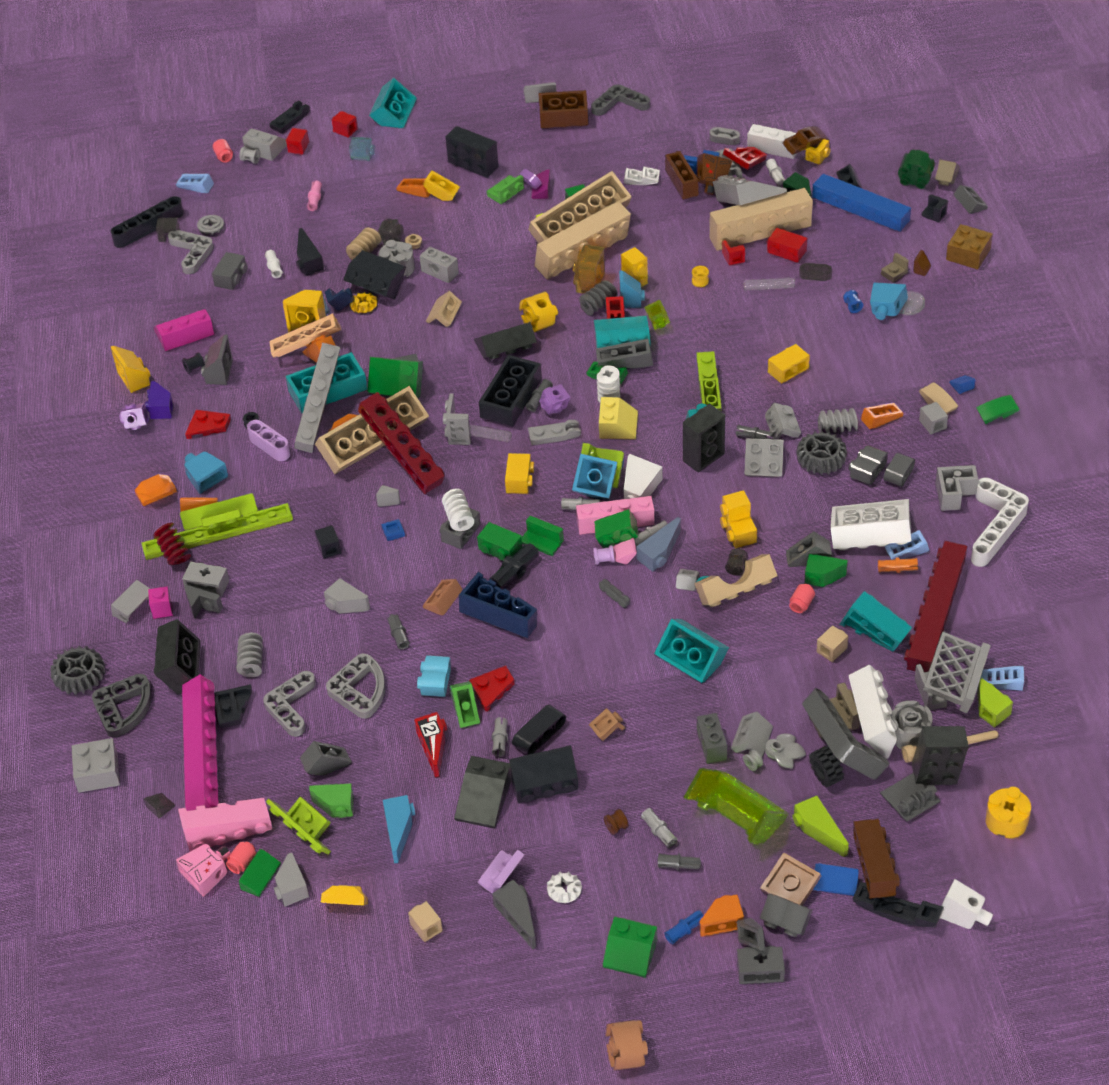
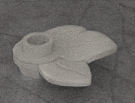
M780 734L776 739H770L765 744L766 755L776 759L779 765L790 769L793 768V759L804 757L806 752L801 745L795 743L796 738L791 734Z

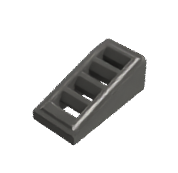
M752 918L737 920L739 942L760 951L765 950L763 928Z

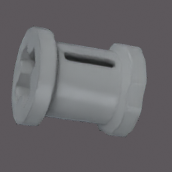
M243 146L240 150L239 158L241 161L248 160L257 164L260 159V151L257 149L250 150Z

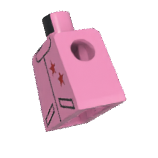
M204 844L176 859L179 872L204 897L227 874L224 861L231 853L226 846H222L217 851H214L209 845Z

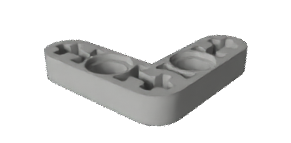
M172 230L168 233L171 245L190 250L181 263L183 272L185 274L195 273L213 250L212 239L181 230Z
M310 671L300 672L268 692L263 698L265 709L293 737H298L305 732V723L303 718L289 704L315 687V677ZM287 689L295 690L292 694L284 693ZM283 711L289 712V715L286 717L279 716Z

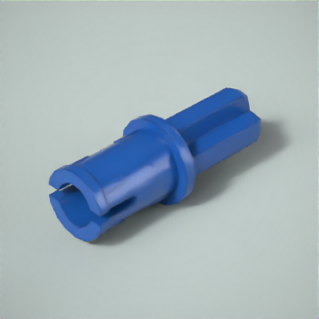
M698 910L686 919H680L678 924L664 933L667 941L673 945L681 937L691 934V930L700 924L704 914Z

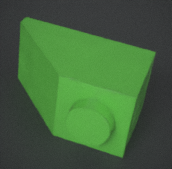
M468 681L450 685L453 705L460 728L479 724L480 720L472 683Z
M351 784L309 786L312 802L329 816L338 818L353 816L354 795Z

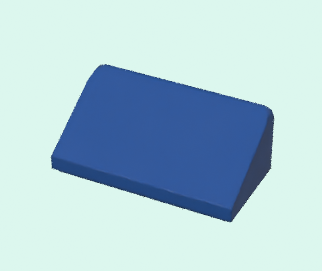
M820 863L815 864V871L821 874V878L813 890L854 896L857 890L858 869Z

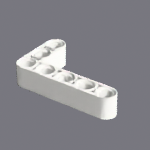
M990 478L978 480L976 499L1000 512L973 545L971 562L979 567L986 566L1024 519L1029 502L1026 495Z

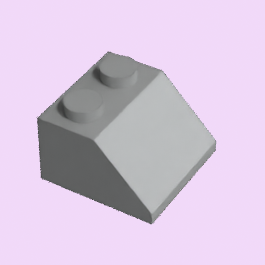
M252 128L242 137L245 147L250 150H259L260 157L273 161L287 146L286 139Z

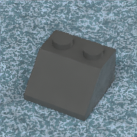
M224 334L209 347L208 354H205V366H202L201 375L205 378L206 384L227 385L233 362L228 334Z

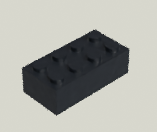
M508 355L478 402L480 418L513 427L524 410L526 403L530 400L533 391L542 380L541 363Z

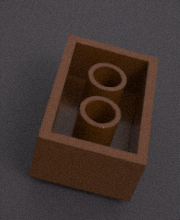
M586 90L539 93L541 128L589 125Z

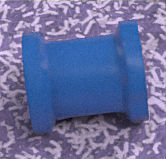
M850 290L843 295V300L848 304V309L851 313H857L862 310L864 304L858 299L857 291Z

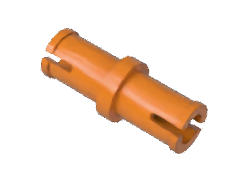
M899 557L895 558V560H878V573L918 571L917 558L900 559Z

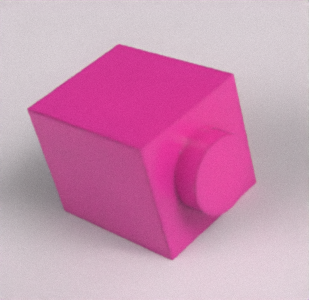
M168 586L148 589L149 605L153 619L173 616Z

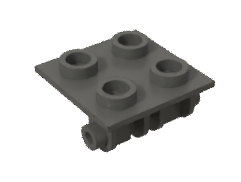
M914 773L880 792L906 822L940 802L935 796L937 792L934 785L925 786L922 783L916 784Z

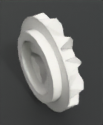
M569 871L567 873L559 872L556 876L552 875L550 881L547 882L548 895L559 903L574 901L582 890L581 881H579L577 875H572ZM562 882L568 885L567 892H565V889L563 890V887H561Z

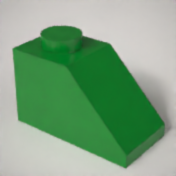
M809 554L804 584L825 587L847 575L848 560Z

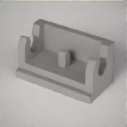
M136 580L111 604L112 616L127 623L130 615L146 599L149 600L148 589L150 588Z

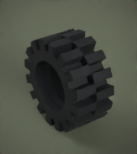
M823 746L810 753L809 763L812 764L811 768L814 770V775H817L818 781H821L823 786L830 787L844 778L843 768L840 766L841 763L828 746Z

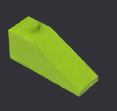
M818 796L794 805L792 817L796 826H800L805 834L842 857L848 856L849 843Z

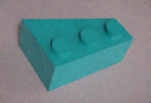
M865 591L854 602L839 624L843 627L848 625L856 629L855 633L858 635L866 634L872 638V642L892 652L895 651L912 629L905 620L899 618L888 607L882 605Z

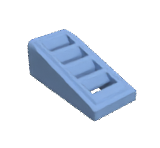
M182 174L176 183L178 188L200 193H208L214 185L210 174Z
M920 530L911 534V542L903 545L891 543L884 546L891 560H895L897 557L905 559L930 551ZM896 549L898 553L894 554L893 550Z
M1024 666L984 669L981 678L993 684L996 689L1023 691Z

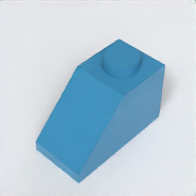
M619 271L620 296L624 297V308H641V301L645 300L644 290H641V283L626 272Z

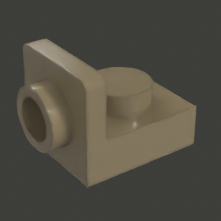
M895 253L893 262L881 269V275L894 283L908 273L909 261L899 253Z

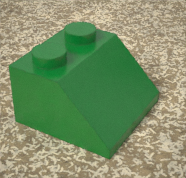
M614 916L608 934L603 968L646 978L658 941L657 926Z

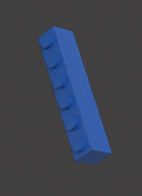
M822 174L813 184L812 198L900 232L910 221L911 207L826 174Z

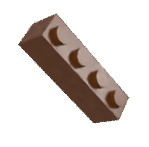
M879 818L853 821V839L869 898L896 896V887L900 886L898 873H894V858L889 856L891 855L890 844L885 842V827H881Z

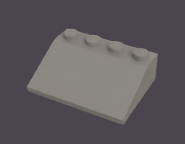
M728 175L720 176L718 180L713 181L717 201L736 205L747 204L787 192L786 188L745 180V178L728 177Z

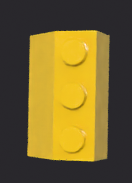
M303 290L283 300L288 333L326 317L322 291Z

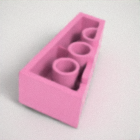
M264 798L237 801L235 805L219 803L217 807L205 809V805L196 806V810L186 811V808L178 809L190 852L204 844L210 847L219 846L230 841L241 840L251 835L273 830Z

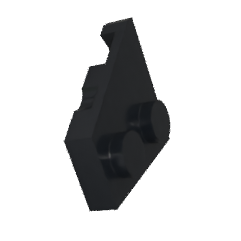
M251 684L214 692L220 729L241 724L253 692Z

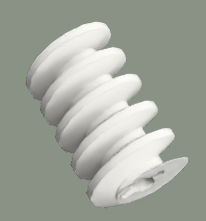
M604 366L597 374L599 403H601V397L620 398L619 370L614 366Z
M458 488L446 492L442 498V504L444 505L450 526L456 531L470 529L474 524V518L470 512L463 490Z

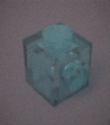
M352 137L349 146L351 160L370 161L371 156L375 152V146L372 145L371 138Z

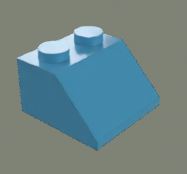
M580 454L572 491L593 499L609 501L617 470V462Z

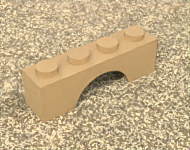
M761 554L745 561L744 573L735 583L728 584L719 576H710L694 584L702 605L714 607L721 604V600L725 598L730 600L738 597L739 592L744 591L746 593L754 590L755 585L760 583L765 585L772 582V578L776 577L777 573L770 554Z

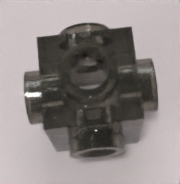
M389 218L381 223L378 233L381 236L383 245H386V242L389 240L400 242L404 229L402 224H399L398 218L393 220Z

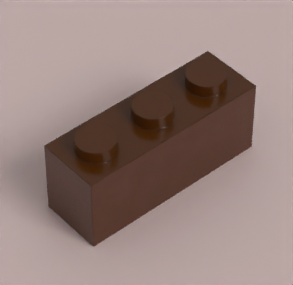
M681 151L665 154V171L682 199L698 196V179Z

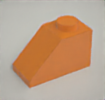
M724 895L721 898L715 899L700 920L701 937L737 930V920L744 919L738 895Z

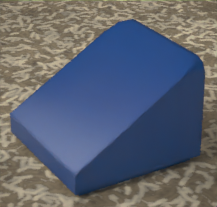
M964 375L951 380L949 383L958 394L974 389L976 380L973 377Z

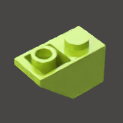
M981 678L977 692L979 716L995 728L1011 715L1013 701L1007 695L998 691L993 684Z

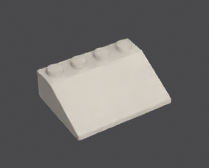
M909 499L832 507L831 534L833 549L867 548L870 545L882 547L891 543L903 545L911 542Z

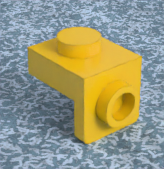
M823 139L817 148L810 147L805 149V160L820 165L830 154L829 140Z

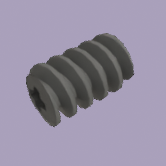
M603 280L580 296V306L587 315L591 316L606 305V297H617L618 291L611 282Z

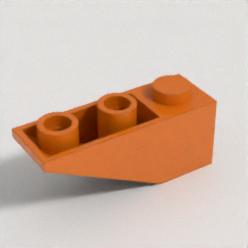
M322 335L306 345L307 348L302 352L317 363L322 343L336 345L332 336L325 337V335Z

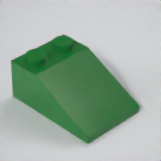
M370 357L367 392H378L379 394L392 396L410 386L416 397L419 398L421 395L423 361Z

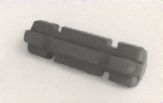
M607 579L599 582V588L606 592L614 601L619 602L618 604L623 608H626L631 603V599L627 595H623V592Z

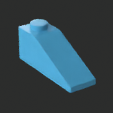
M408 795L383 800L394 864L399 863L413 825L412 816L415 815L414 804L409 803Z

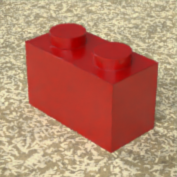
M776 228L768 238L767 253L798 263L807 251V237Z

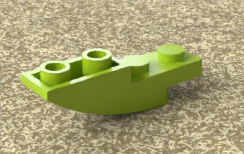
M697 352L701 403L711 404L716 409L721 410L715 352Z

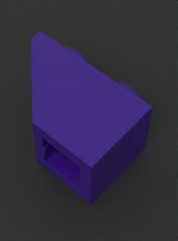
M151 381V386L147 389L148 401L145 402L150 419L172 418L174 405L171 393L157 382Z

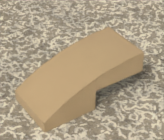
M934 382L919 390V393L928 405L937 402L946 414L956 410L958 407L951 396Z

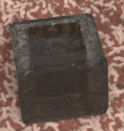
M163 793L144 798L146 807L158 818H161L175 807V804Z

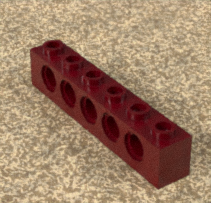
M377 392L360 402L358 412L424 495L441 485L445 477L444 471L434 463L431 454L422 448L421 442L414 438L409 427L402 423L398 413L390 408L386 398L381 397ZM410 455H416L417 458H413ZM421 469H427L429 472H424Z

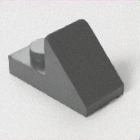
M185 585L186 597L194 618H196L202 608L207 611L220 613L223 608L220 595Z

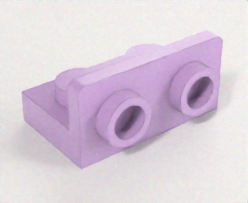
M517 849L512 856L501 850L478 880V884L490 893H494L500 889L524 854Z

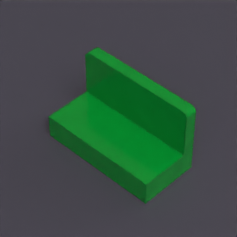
M529 516L526 520L527 531L522 536V544L531 543L538 551L553 556L564 542L563 528L533 516Z

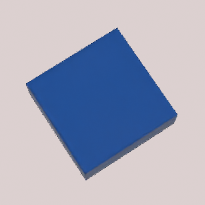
M399 519L381 524L387 542L405 536Z

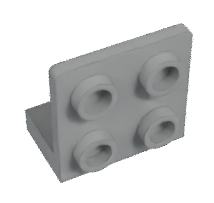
M450 393L449 400L445 401V411L447 413L443 414V424H446L445 437H448L449 445H470L469 414H456L454 394Z
M746 438L745 476L782 477L784 440Z

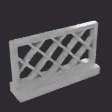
M942 632L923 691L961 705L959 711L967 713L974 700L991 645L983 642L980 647ZM944 640L951 642L954 646L948 648ZM963 649L971 650L974 654L967 655ZM958 651L961 657L955 658L951 652ZM946 654L950 660L943 661L940 655ZM965 661L969 668L962 669L959 663ZM953 664L957 671L951 672L947 666ZM942 668L945 674L939 675L935 669ZM961 675L964 682L958 683L955 676ZM949 678L952 685L946 686L943 679ZM937 681L941 688H935L929 684ZM956 689L960 697L953 695L950 690Z

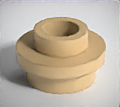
M411 234L406 237L405 243L411 244L412 249H418L421 246L422 238L419 235Z

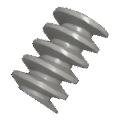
M850 408L849 411L842 409L841 413L836 409L834 414L832 410H828L827 414L822 410L818 416L819 433L823 429L828 433L830 428L836 433L837 427L840 428L841 432L844 431V427H847L849 432H851L852 426H854L856 431L858 429L857 415L853 408Z
M245 633L238 639L236 669L240 675L248 678L258 677L262 672L263 638L257 633Z

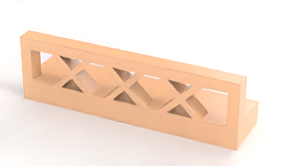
M334 314L328 315L271 340V354L273 358L283 356L310 344L317 337L322 335L326 337L340 331L341 326Z

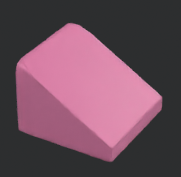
M634 538L623 541L613 547L616 562L627 565L637 554Z

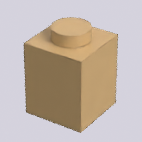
M831 626L817 639V653L831 662L838 658L848 647V635L834 626Z
M427 901L415 906L408 912L410 925L424 942L443 931L441 919Z

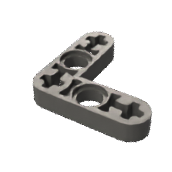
M616 84L611 86L591 104L592 114L601 116L619 101L638 110H647L650 108V98L623 85Z

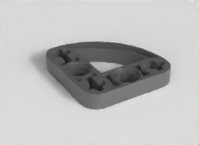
M144 674L130 676L97 689L92 694L93 704L108 736L114 738L129 732L142 721L149 710L152 699L150 684ZM118 689H126L124 693L116 694ZM142 694L136 709L127 718L122 720L115 704ZM107 710L113 711V713L109 716L103 715V713ZM113 721L117 727L115 729H113V727L111 726V722Z

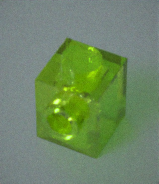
M661 300L644 307L654 330L664 328L670 323Z

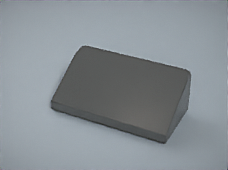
M959 185L954 193L956 199L969 214L988 208V205L972 187Z

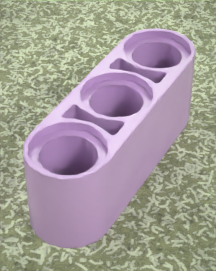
M252 420L248 423L247 429L251 443L277 461H285L290 457L288 440L260 420Z

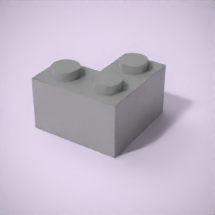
M975 465L937 467L935 484L941 511L960 510L962 495H976L978 476Z

